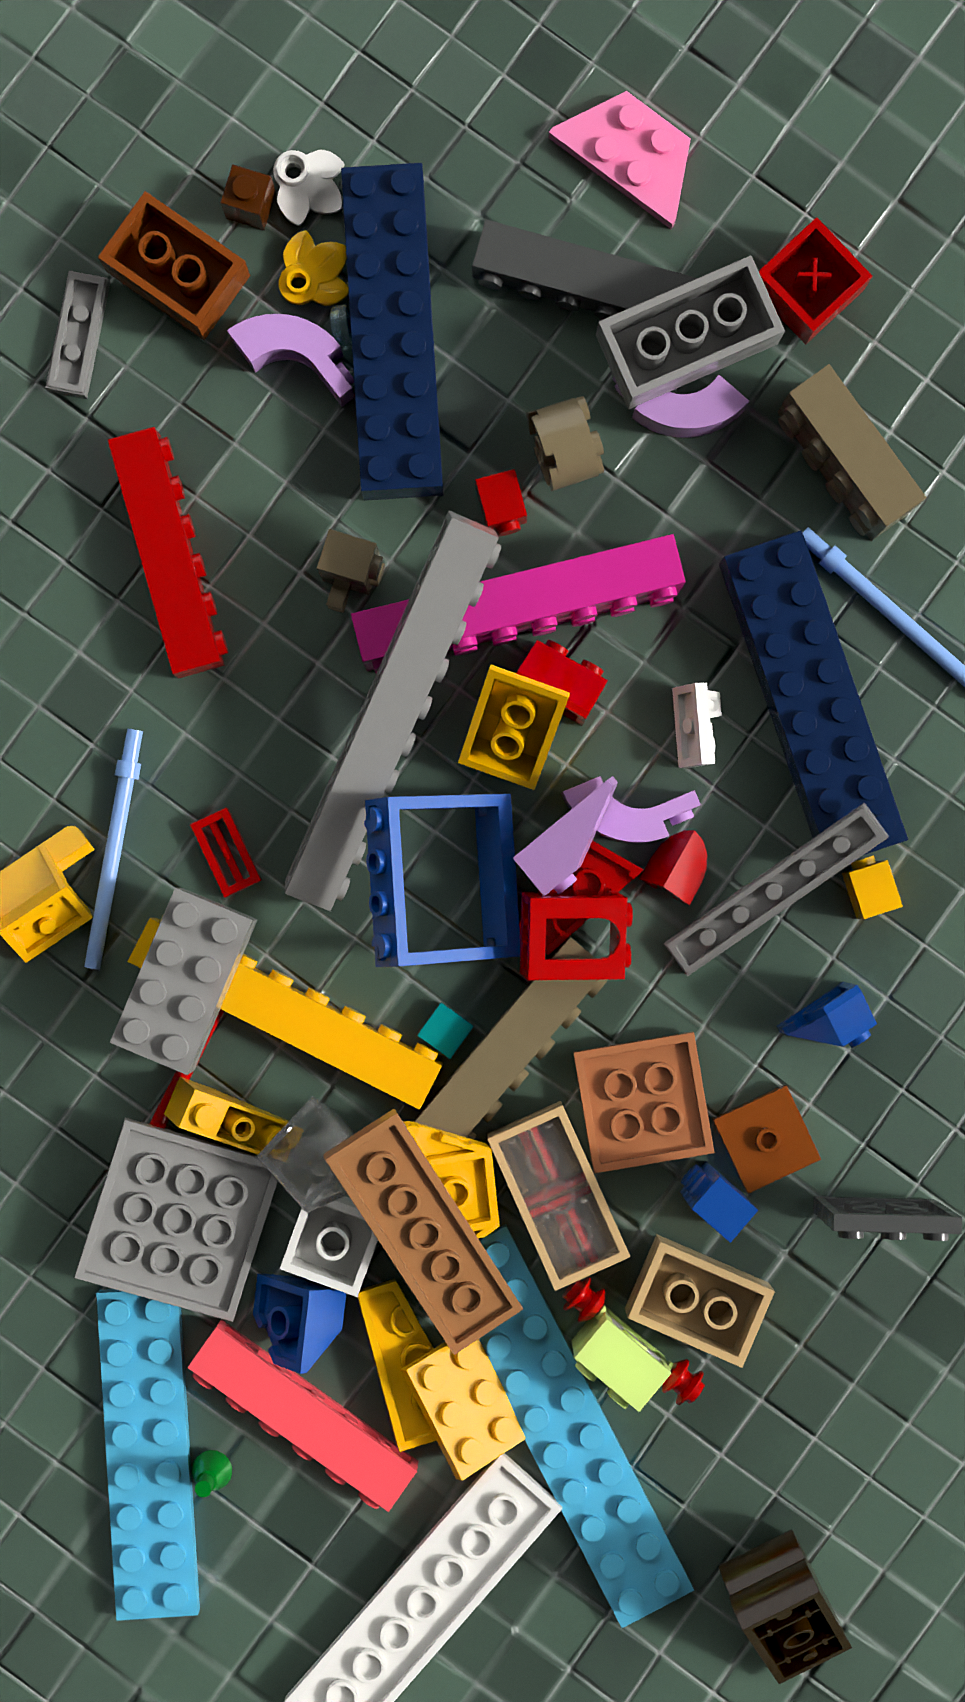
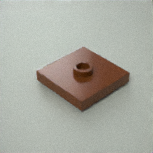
M787 1085L778 1087L712 1118L748 1194L821 1160Z

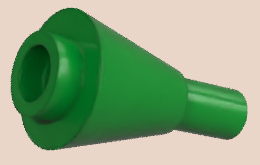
M209 1450L201 1453L194 1460L192 1476L196 1483V1494L199 1497H207L211 1491L220 1490L228 1484L232 1476V1465L225 1454L216 1450Z

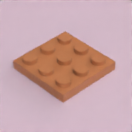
M693 1031L573 1051L594 1173L714 1153Z

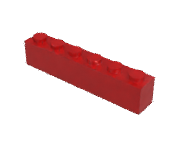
M154 426L108 439L172 674L177 678H183L225 666L222 655L228 654V648L222 630L215 632L211 616L218 615L211 591L205 593L201 582V577L207 576L200 552L194 554L190 539L195 538L196 533L190 515L182 514L179 500L185 499V494L179 475L172 477L168 462L175 459L169 438H161V435Z

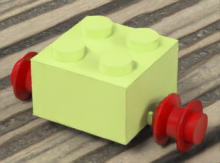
M587 1277L583 1282L578 1280L570 1284L562 1296L567 1301L563 1309L566 1311L574 1307L579 1311L577 1321L579 1323L587 1321L571 1340L574 1353L573 1358L577 1361L575 1367L586 1378L594 1382L598 1377L609 1388L607 1394L624 1409L630 1404L638 1412L642 1410L660 1387L663 1393L670 1390L677 1393V1405H681L685 1401L691 1404L697 1399L705 1386L701 1382L704 1372L699 1371L692 1374L688 1371V1359L677 1361L674 1364L671 1361L667 1362L665 1356L604 1305L605 1289L597 1292L590 1289V1277Z

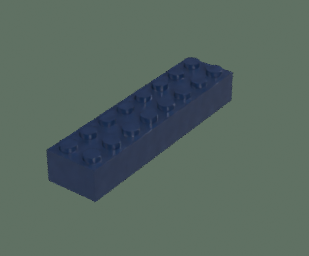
M407 163L341 168L362 496L364 501L444 496L423 164Z
M802 530L724 556L719 563V567L812 837L814 838L862 803H865L889 835L886 840L865 854L907 841L908 837Z

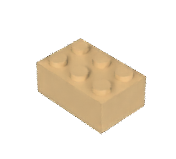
M656 1234L626 1304L625 1312L630 1320L743 1368L775 1291L768 1282Z

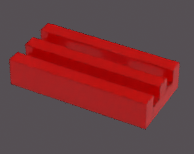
M226 807L190 824L224 898L263 881L229 808ZM221 819L224 820L250 875L246 879L243 878L217 821ZM208 825L236 881L231 886H229L203 830Z

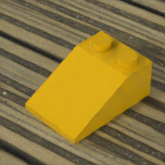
M490 665L458 763L535 790L570 692Z

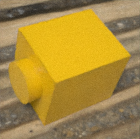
M874 855L852 862V870L842 873L857 919H867L903 907L888 860L876 862Z

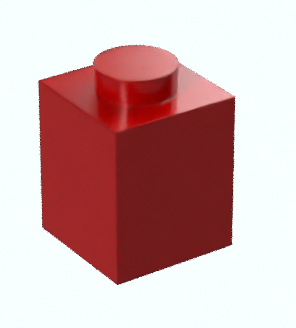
M515 469L475 479L476 491L486 527L497 531L498 536H506L520 531V525L527 523V512Z

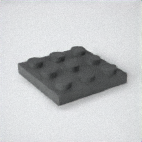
M814 1196L813 1213L824 1224L828 1225L832 1231H837L838 1237L862 1239L864 1238V1232L881 1233L880 1237L883 1239L904 1240L906 1239V1233L923 1234V1239L947 1241L949 1240V1234H962V1217L935 1199Z

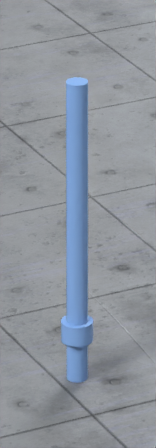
M807 527L803 535L808 549L821 560L819 564L830 574L834 571L965 687V665L845 560L847 555L834 545L831 548L815 532Z
M127 729L122 760H117L115 776H118V782L84 967L100 970L134 780H139L141 764L138 763L143 731Z

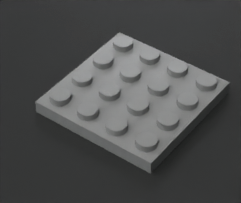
M125 1117L74 1278L233 1322L283 1166L282 1163Z

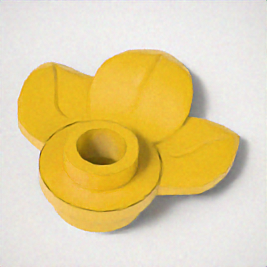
M307 230L295 234L287 243L283 252L286 268L279 277V290L283 298L295 305H303L314 301L323 306H331L342 301L349 295L347 284L338 277L346 264V246L337 242H324L315 246ZM301 277L305 279L306 284L302 288H294L291 285L293 279Z

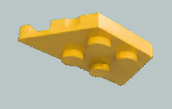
M404 1121L403 1123L478 1239L486 1237L500 1227L490 1146L484 1142L423 1124Z

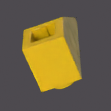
M183 1077L179 1078L164 1113L178 1128L283 1164L286 1163L301 1126Z

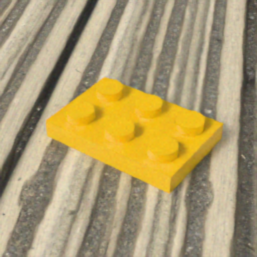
M479 1339L455 1355L446 1342L401 1369L457 1480L463 1481L526 1439L506 1392Z

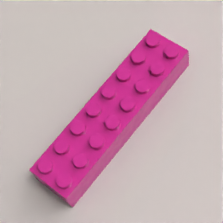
M674 534L481 581L484 584L481 596L475 607L468 605L462 619L466 622L463 636L458 645L451 643L448 651L453 650L454 656L465 655L477 651V645L480 643L493 641L494 646L505 645L517 641L516 636L520 633L532 631L534 637L555 632V626L561 623L571 621L572 627H577L596 621L595 616L610 611L611 617H618L634 612V607L641 603L649 602L650 607H658L674 602L673 597L679 594L686 582ZM409 599L351 613L362 662L367 671L374 670L377 673Z

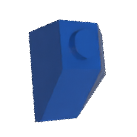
M841 982L776 1027L780 1033L788 1036L841 1047L849 1044L853 1048L871 1036L869 1029L877 1025L858 985Z
M265 1273L257 1274L253 1316L258 1328H265L273 1345L268 1349L273 1363L299 1374L307 1373L342 1330L346 1293L306 1278Z

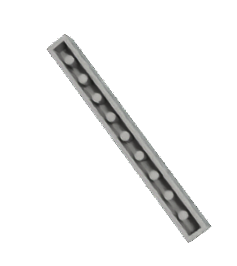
M450 510L448 511L287 874L285 894L331 911L336 899L342 901L350 884V878L346 877L352 864L358 866L366 849V843L362 841L367 832L364 826V821L366 820L365 800L382 798L384 792L390 794L396 784L399 771L395 767L400 756L407 757L412 749L416 734L411 732L417 718L424 720L430 709L432 697L428 696L434 681L440 683L445 676L449 665V660L445 656L451 643L458 645L463 636L466 622L462 619L468 605L475 607L481 596L484 584L479 581L486 567L493 568L499 556L501 545L497 544L499 537L495 530Z

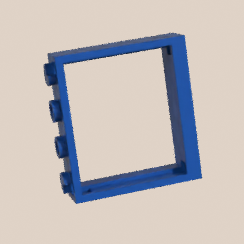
M511 794L400 796L365 800L366 820L364 821V826L367 830L368 840L366 864L370 872L371 895L369 898V908L373 919L374 937L372 947L375 950V966L399 967L520 957V926L516 865L513 859L515 850ZM475 808L484 947L408 952L399 810Z

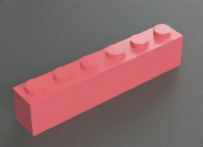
M222 1319L187 1367L194 1372L192 1377L200 1385L207 1389H212L213 1387L227 1396L225 1400L232 1408L241 1413L250 1412L260 1420L258 1424L264 1431L274 1437L282 1435L293 1443L292 1449L300 1457L307 1461H312L314 1458L326 1467L325 1472L332 1480L341 1485H345L347 1482L360 1491L358 1493L360 1499L374 1509H378L380 1506L389 1512L417 1473L418 1460L406 1451L399 1452L395 1443L296 1372L275 1365L268 1352Z

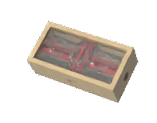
M561 1101L487 1134V1140L555 1291L630 1257Z

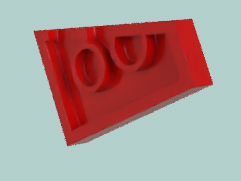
M592 840L582 865L573 872L578 880L559 895L553 889L545 896H611V892L622 890L644 869ZM589 918L546 919L545 954L549 955ZM520 921L519 926H520V939H521V921Z

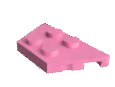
M628 91L552 127L548 137L550 140L657 220L672 229L676 221L691 138Z

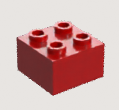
M817 217L759 270L778 316L805 345L865 290L873 277Z

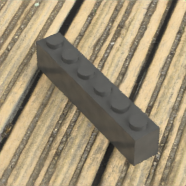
M487 219L484 222L472 265V278L478 279V283L484 287L495 290L501 289L502 286L517 290L519 296L529 300H540V297L556 301L555 304L558 307L569 311H578L579 308L595 312L594 315L602 320L698 279Z

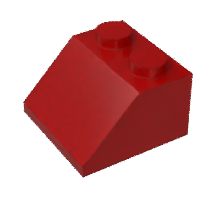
M548 639L545 644L537 640L516 674L570 692L562 715L582 726L608 682L607 679L602 677L604 671L587 660L583 659L581 664L566 657L569 651L552 640Z

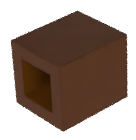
M232 164L220 202L226 219L265 230L276 195L272 177Z

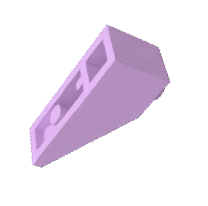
M613 776L513 857L543 896L553 889L559 895L578 880L573 872L582 865L618 784Z

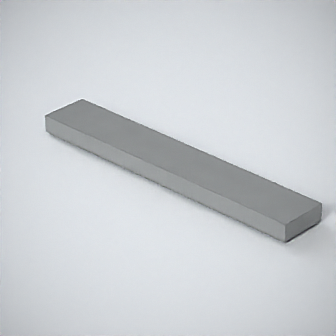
M862 803L665 941L664 945L688 977L886 840L889 835L867 805Z

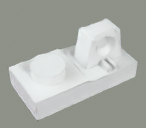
M692 683L672 688L678 767L692 768L715 764L714 752L716 744L710 718L722 716L720 692L708 690L707 683Z

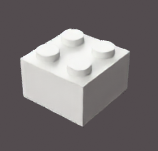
M312 1184L306 1194L280 1269L358 1297L378 1239L351 1198Z

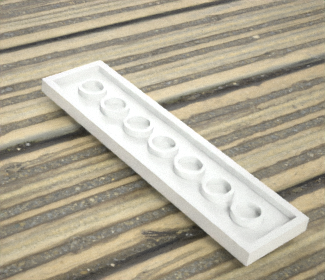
M505 1453L491 1461L286 1695L284 1702H394L563 1509L562 1506L546 1489Z

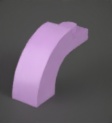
M265 314L246 319L227 330L231 341L255 373L272 362L293 360L310 367L342 407L355 398L351 384L354 383V378L342 362L336 366L334 364L343 357L340 344L318 325L297 316Z
M718 375L710 385L698 392L691 394L668 392L642 403L634 409L632 418L647 429L659 434L679 438L698 437L713 433L729 425L745 411L749 400L723 377ZM616 384L614 387L616 391L622 396L620 389Z
M601 776L561 793L570 810L603 784ZM695 790L646 809L625 806L611 797L596 833L605 838L624 843L656 841L669 836L663 821L669 819L673 826L693 818L692 809L701 804Z

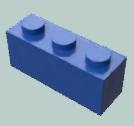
M707 1161L701 1167L695 1164L681 1180V1184L684 1187L680 1190V1193L691 1209L730 1243L758 1211L739 1189Z

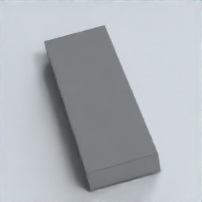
M74 271L68 272L45 386L47 391L87 399L111 283L108 278Z

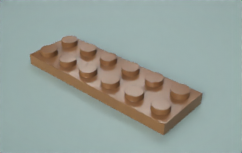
M395 1109L387 1112L323 1154L325 1161L454 1355L523 1310L520 1302Z

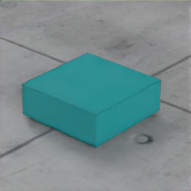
M441 1002L417 1036L450 1059L474 1025Z

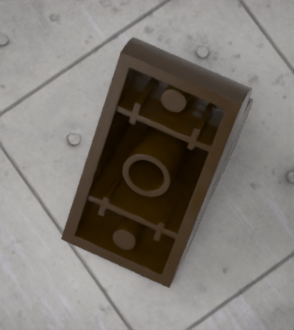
M792 1529L718 1565L730 1594L729 1599L742 1631L778 1684L852 1648Z

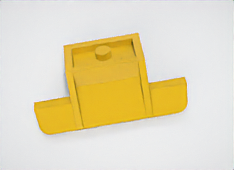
M76 826L65 827L0 871V935L25 963L93 918L90 909L69 886L63 874L65 869L95 850L83 832Z

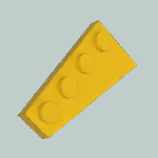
M395 1279L360 1289L357 1299L399 1452L437 1441L401 1371L403 1367L434 1349L429 1342Z

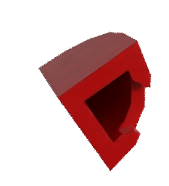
M683 830L670 836L653 854L639 879L655 889L657 887L665 889L674 896V899L690 905L702 884L707 870V851L704 841L695 830Z

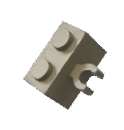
M332 529L328 530L317 566L322 580L333 584L326 603L328 609L344 613L350 590L369 595L372 585L379 587L385 564L382 563L383 557L380 556L377 543Z

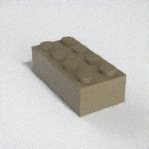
M830 364L788 393L777 412L780 415L778 422L788 437L791 439L796 437L804 448L802 455L806 463L814 471L820 470L828 481L825 486L830 496L837 503H844L852 514L849 516L852 526L861 536L867 535L871 541L910 514L927 498Z

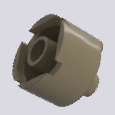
M584 396L573 397L526 414L530 435L537 433V436H534L536 447L533 448L547 486H550L551 491L597 477L599 474L604 473V466L600 456L604 454L603 445L597 430L590 432L587 420L590 419V412Z

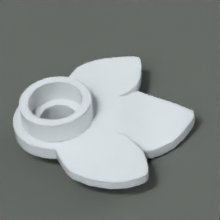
M320 149L307 155L300 151L290 150L282 153L276 159L273 166V174L277 184L280 186L277 203L283 215L291 223L301 226L310 210L326 215L339 212L342 209L340 191L332 180L338 176L341 168L345 166L338 156L330 151ZM292 167H297L301 170L300 175L296 178H290L286 175L287 171Z

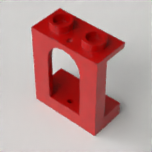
M522 892L520 974L527 980L625 979V968H629L631 965V947L629 943H626L627 927H631L633 921L632 905L627 903L628 898L618 892H611V896H543L538 892ZM602 918L609 920V955L601 958L545 959L546 919Z

